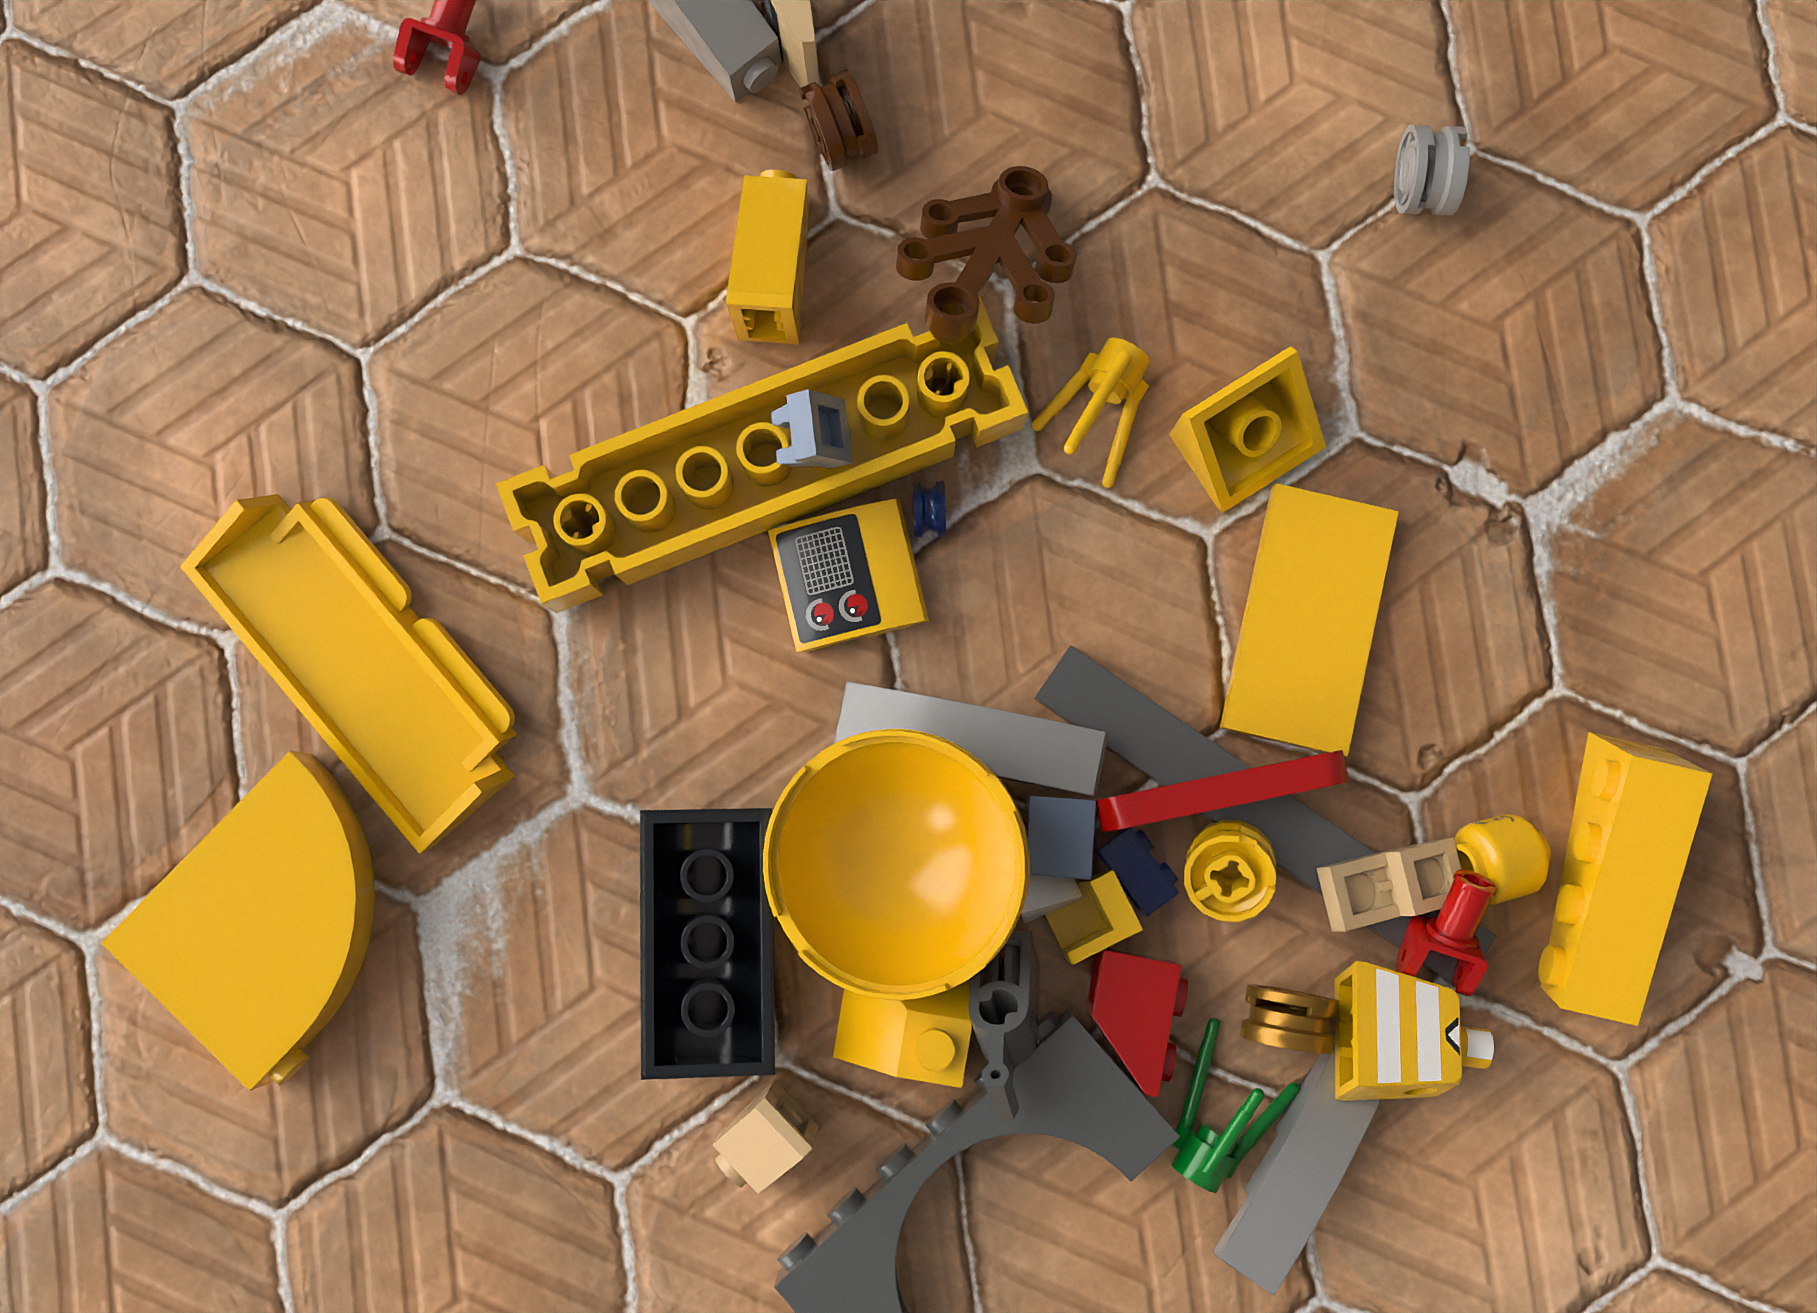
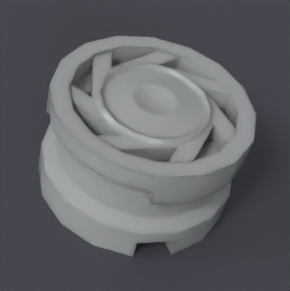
M1408 125L1399 145L1394 175L1395 205L1399 213L1419 214L1423 208H1430L1434 215L1453 216L1456 213L1464 196L1469 171L1470 147L1460 146L1459 139L1467 138L1468 133L1464 127L1443 126L1439 132H1433L1429 125Z

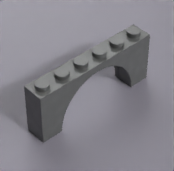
M1067 1009L1058 1017L1052 1011H1049L1038 1019V1041L1035 1051L1028 1060L1014 1066L1013 1086L1019 1103V1109L1015 1118L1012 1120L996 1119L981 1071L974 1080L979 1089L961 1105L955 1099H952L941 1107L926 1123L925 1126L931 1133L912 1150L906 1143L896 1148L876 1169L882 1176L863 1194L857 1187L853 1188L827 1213L832 1223L813 1239L805 1232L784 1250L777 1259L783 1267L778 1271L774 1288L795 1313H909L901 1294L896 1270V1251L901 1226L908 1208L925 1181L939 1166L955 1154L983 1140L1003 1135L1041 1134L1055 1136L1072 1141L1100 1155L1115 1166L1131 1182L1180 1136Z

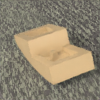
M1454 837L1362 856L1316 869L1332 932H1346L1400 916H1417L1441 909L1454 881L1453 876L1455 872L1462 868Z

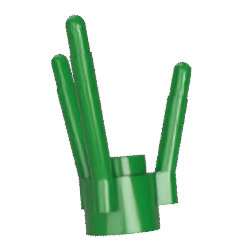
M1211 1018L1207 1023L1204 1038L1200 1045L1181 1118L1175 1129V1132L1180 1137L1172 1145L1179 1149L1171 1165L1177 1172L1194 1184L1216 1194L1226 1177L1232 1178L1242 1159L1297 1096L1300 1087L1294 1082L1288 1084L1238 1142L1236 1140L1264 1099L1265 1094L1260 1088H1255L1250 1093L1224 1132L1205 1122L1202 1123L1198 1131L1193 1130L1220 1029V1021L1217 1018Z

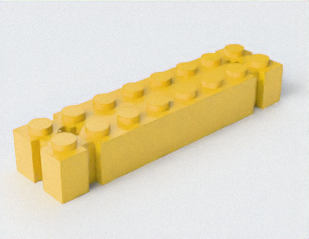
M980 296L976 327L961 342H941L930 331L913 337L908 323H905L572 453L569 457L574 470L556 477L545 465H541L495 483L513 531L529 544L536 542L538 550L525 554L523 557L541 604L555 613L562 612L604 595L598 580L613 574L628 586L950 459L954 456L956 439L971 434L976 448L1023 430L1028 411L1010 367L1007 365L993 371L990 364L995 362L999 341ZM945 378L946 386H948L950 381H953L955 383L953 394L941 396L939 390L933 393L932 380ZM807 389L845 399L853 463L835 468L821 466L791 467L777 464L776 451L781 448L790 447L792 439L790 428L787 429L772 424L771 412L787 404L786 395ZM586 515H591L597 523L592 526L593 534L583 538L578 533L583 529L581 519Z

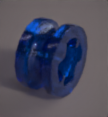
M920 481L912 482L914 538H922L923 534L927 531L935 532L938 538H945L946 500L944 481H936L932 488L923 487Z

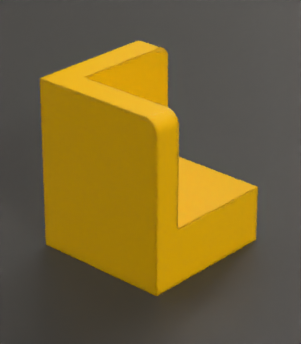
M1105 869L1091 876V879H1085L1077 883L1082 894L1081 899L1044 915L1066 961L1072 965L1143 930L1114 870Z

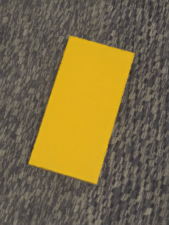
M1278 483L1271 487L1219 729L1322 753L1343 750L1344 757L1348 756L1399 511Z

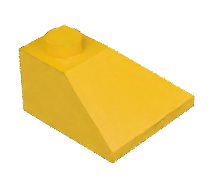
M970 979L944 992L907 1000L878 999L844 989L833 1058L899 1078L962 1088L972 1029L968 1008Z

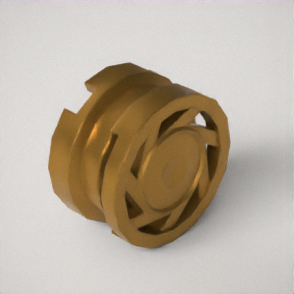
M1247 984L1245 1001L1251 1007L1249 1018L1241 1022L1240 1036L1243 1039L1291 1050L1332 1054L1334 1036L1328 1031L1330 1019L1338 1016L1339 1000L1290 989ZM1276 1002L1307 1007V1012L1275 1005Z

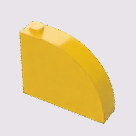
M289 751L101 942L249 1091L273 1081L278 1086H281L302 1068L309 1059V1056L303 1050L335 1016L350 993L361 970L373 926L375 886L369 846L361 822L351 802L337 781L312 754Z

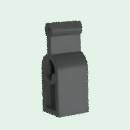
M1013 931L1003 946L1006 947L1005 959L1002 958L999 951L981 971L970 978L969 1014L980 1051L986 1060L989 1061V1064L982 1071V1079L997 1120H1012L1015 1118L1019 1109V1103L1013 1086L1014 1066L1030 1058L1036 1049L1038 1041L1040 964L1031 931Z

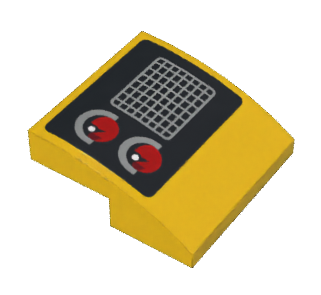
M895 498L856 506L768 530L796 652L807 653L856 638L874 637L929 621L900 499Z

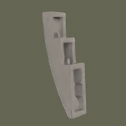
M847 681L834 743L850 736L873 730L908 729L922 731L943 737L965 748L983 761L1000 779L1096 797L1109 733L962 702Z
M1335 1032L1333 1034L1334 1045L1332 1054H1320L1301 1084L1299 1093L1290 1102L1273 1130L1279 1134L1244 1188L1249 1195L1213 1250L1219 1259L1274 1296L1310 1238L1341 1182L1381 1099L1335 1100Z

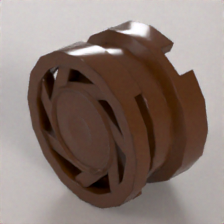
M848 69L831 75L830 83L821 87L816 82L799 88L801 99H807L809 106L804 107V111L820 153L830 171L847 166V158L857 154L864 159L878 153V143L870 115L860 90Z

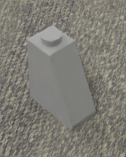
M647 0L735 102L749 91L757 93L763 90L776 77L779 67L782 65L778 37L751 0Z

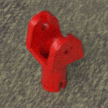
M435 0L429 19L423 17L421 21L413 18H405L400 25L393 54L395 70L410 76L413 75L419 68L430 41L451 48L445 71V88L458 95L464 94L470 86L481 59L480 53L468 44L470 38L465 35L476 0Z
M1459 869L1453 876L1454 881L1438 917L1430 919L1417 915L1410 919L1398 951L1396 972L1415 977L1430 950L1458 958L1452 976V986L1456 987V993L1468 997L1475 992L1488 968L1479 939L1475 934L1492 897L1497 892V888H1495L1496 885L1491 880L1481 874Z

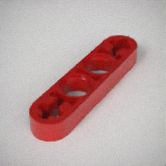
M1343 750L1098 799L1096 800V808L1101 831L1107 832L1350 782Z

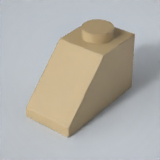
M774 1079L718 1134L712 1144L720 1153L715 1158V1161L721 1171L735 1185L742 1188L748 1183L759 1194L813 1149L819 1125Z

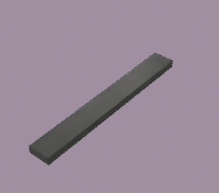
M1071 645L1034 697V700L1071 725L1109 733L1106 749L1161 787L1250 769L1249 766ZM1291 795L1201 813L1214 823L1221 820H1239L1257 827L1271 841L1276 854V865L1322 897L1323 894L1316 868L1375 854V852ZM1441 909L1424 913L1419 916H1424L1430 919L1433 917H1438ZM1400 916L1367 925L1366 927L1399 949L1408 923L1414 916ZM1479 925L1475 935L1479 939L1485 956L1497 936L1482 925ZM1430 950L1422 965L1452 985V976L1458 958Z

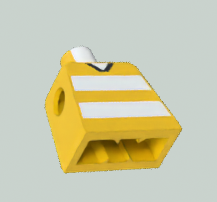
M1356 961L1334 979L1335 999L1339 1000L1338 1016L1335 1018V1100L1357 1101L1439 1096L1460 1084L1462 1066L1478 1069H1487L1490 1066L1494 1053L1493 1036L1487 1029L1460 1026L1459 996L1453 989L1361 961Z

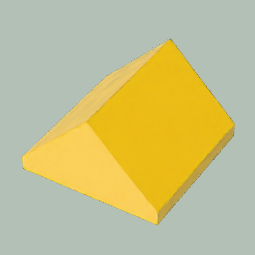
M1291 346L1183 413L1169 433V436L1216 507L1223 513L1326 448L1298 351Z

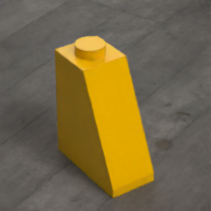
M766 170L761 172L760 176L744 175L726 298L728 312L739 341L799 345L810 198L807 179H797L796 175L787 171Z

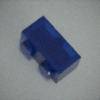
M1132 827L1124 828L1097 848L1095 852L1109 870H1114L1123 890L1139 912L1148 917L1180 893L1174 886L1178 878L1166 862L1163 861L1161 864H1158L1150 853L1154 846L1141 829L1135 832Z

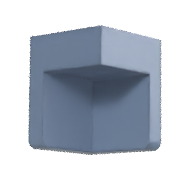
M1041 796L1026 797L1024 822L1028 823L1027 839L1030 852V875L1091 879L1096 800Z

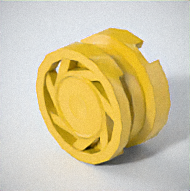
M1221 820L1207 825L1194 836L1187 851L1184 868V886L1190 901L1203 914L1218 921L1240 922L1255 917L1268 906L1276 890V854L1271 841L1257 827L1243 821Z

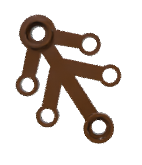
M1026 166L1010 167L1003 171L999 179L994 182L990 193L952 201L935 199L927 202L922 209L920 230L928 239L907 238L899 244L896 270L902 277L912 281H921L930 277L934 270V263L971 255L956 282L941 283L933 287L928 293L925 323L937 340L944 343H958L974 331L980 306L979 296L998 263L1016 291L1013 306L1015 315L1020 320L1031 324L1043 323L1050 318L1055 293L1052 287L1041 281L1040 278L1050 283H1064L1068 281L1073 275L1077 254L1071 245L1062 241L1046 215L1050 211L1052 194L1048 188L1046 177L1038 170ZM994 217L989 226L957 232L958 223ZM1020 225L1023 226L1039 249L1036 272L1014 237Z

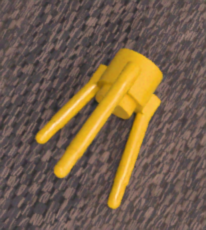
M1116 337L1107 339L1099 354H1088L1079 371L1032 422L1033 430H1042L1085 383L1091 379L1088 387L1094 395L1064 445L1065 453L1072 455L1086 437L1106 401L1120 404L1123 398H1125V404L1102 479V484L1105 488H1110L1114 485L1138 405L1149 387L1142 380L1150 366L1149 357L1140 348L1126 340Z

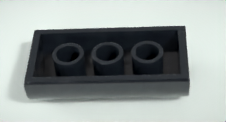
M772 808L640 810L641 1080L775 1075L774 916L769 905L763 874L764 843L769 820L772 815Z

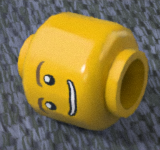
M1503 814L1470 823L1460 828L1454 838L1461 868L1481 874L1496 885L1497 892L1492 897L1489 905H1496L1533 894L1542 888L1547 879L1551 860V850L1548 841L1542 833L1536 830L1534 825L1519 815Z

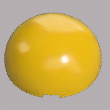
M881 729L856 734L834 743L817 754L794 775L783 790L769 820L763 851V874L774 917L777 916L787 937L799 951L798 955L806 964L827 980L848 991L878 999L907 1000L938 994L958 986L981 971L999 953L1012 934L1024 907L1030 877V852L1023 820L1012 796L997 775L977 756L952 741L926 732L908 729Z

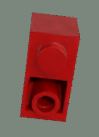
M1106 948L1095 954L1085 1010L1136 1086L1145 1095L1158 1097L1161 1081L1170 1082L1173 1076L1177 1046L1176 1043L1168 1042L1172 1017H1182L1188 994V979L1180 977L1182 965L1171 960Z

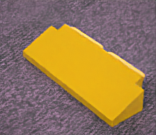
M279 494L238 499L180 566L419 854L434 847L516 777L496 753L517 735L512 729L515 721L512 708L436 619H420L409 607L412 601V593L409 586L335 499L325 497L299 502L292 510Z

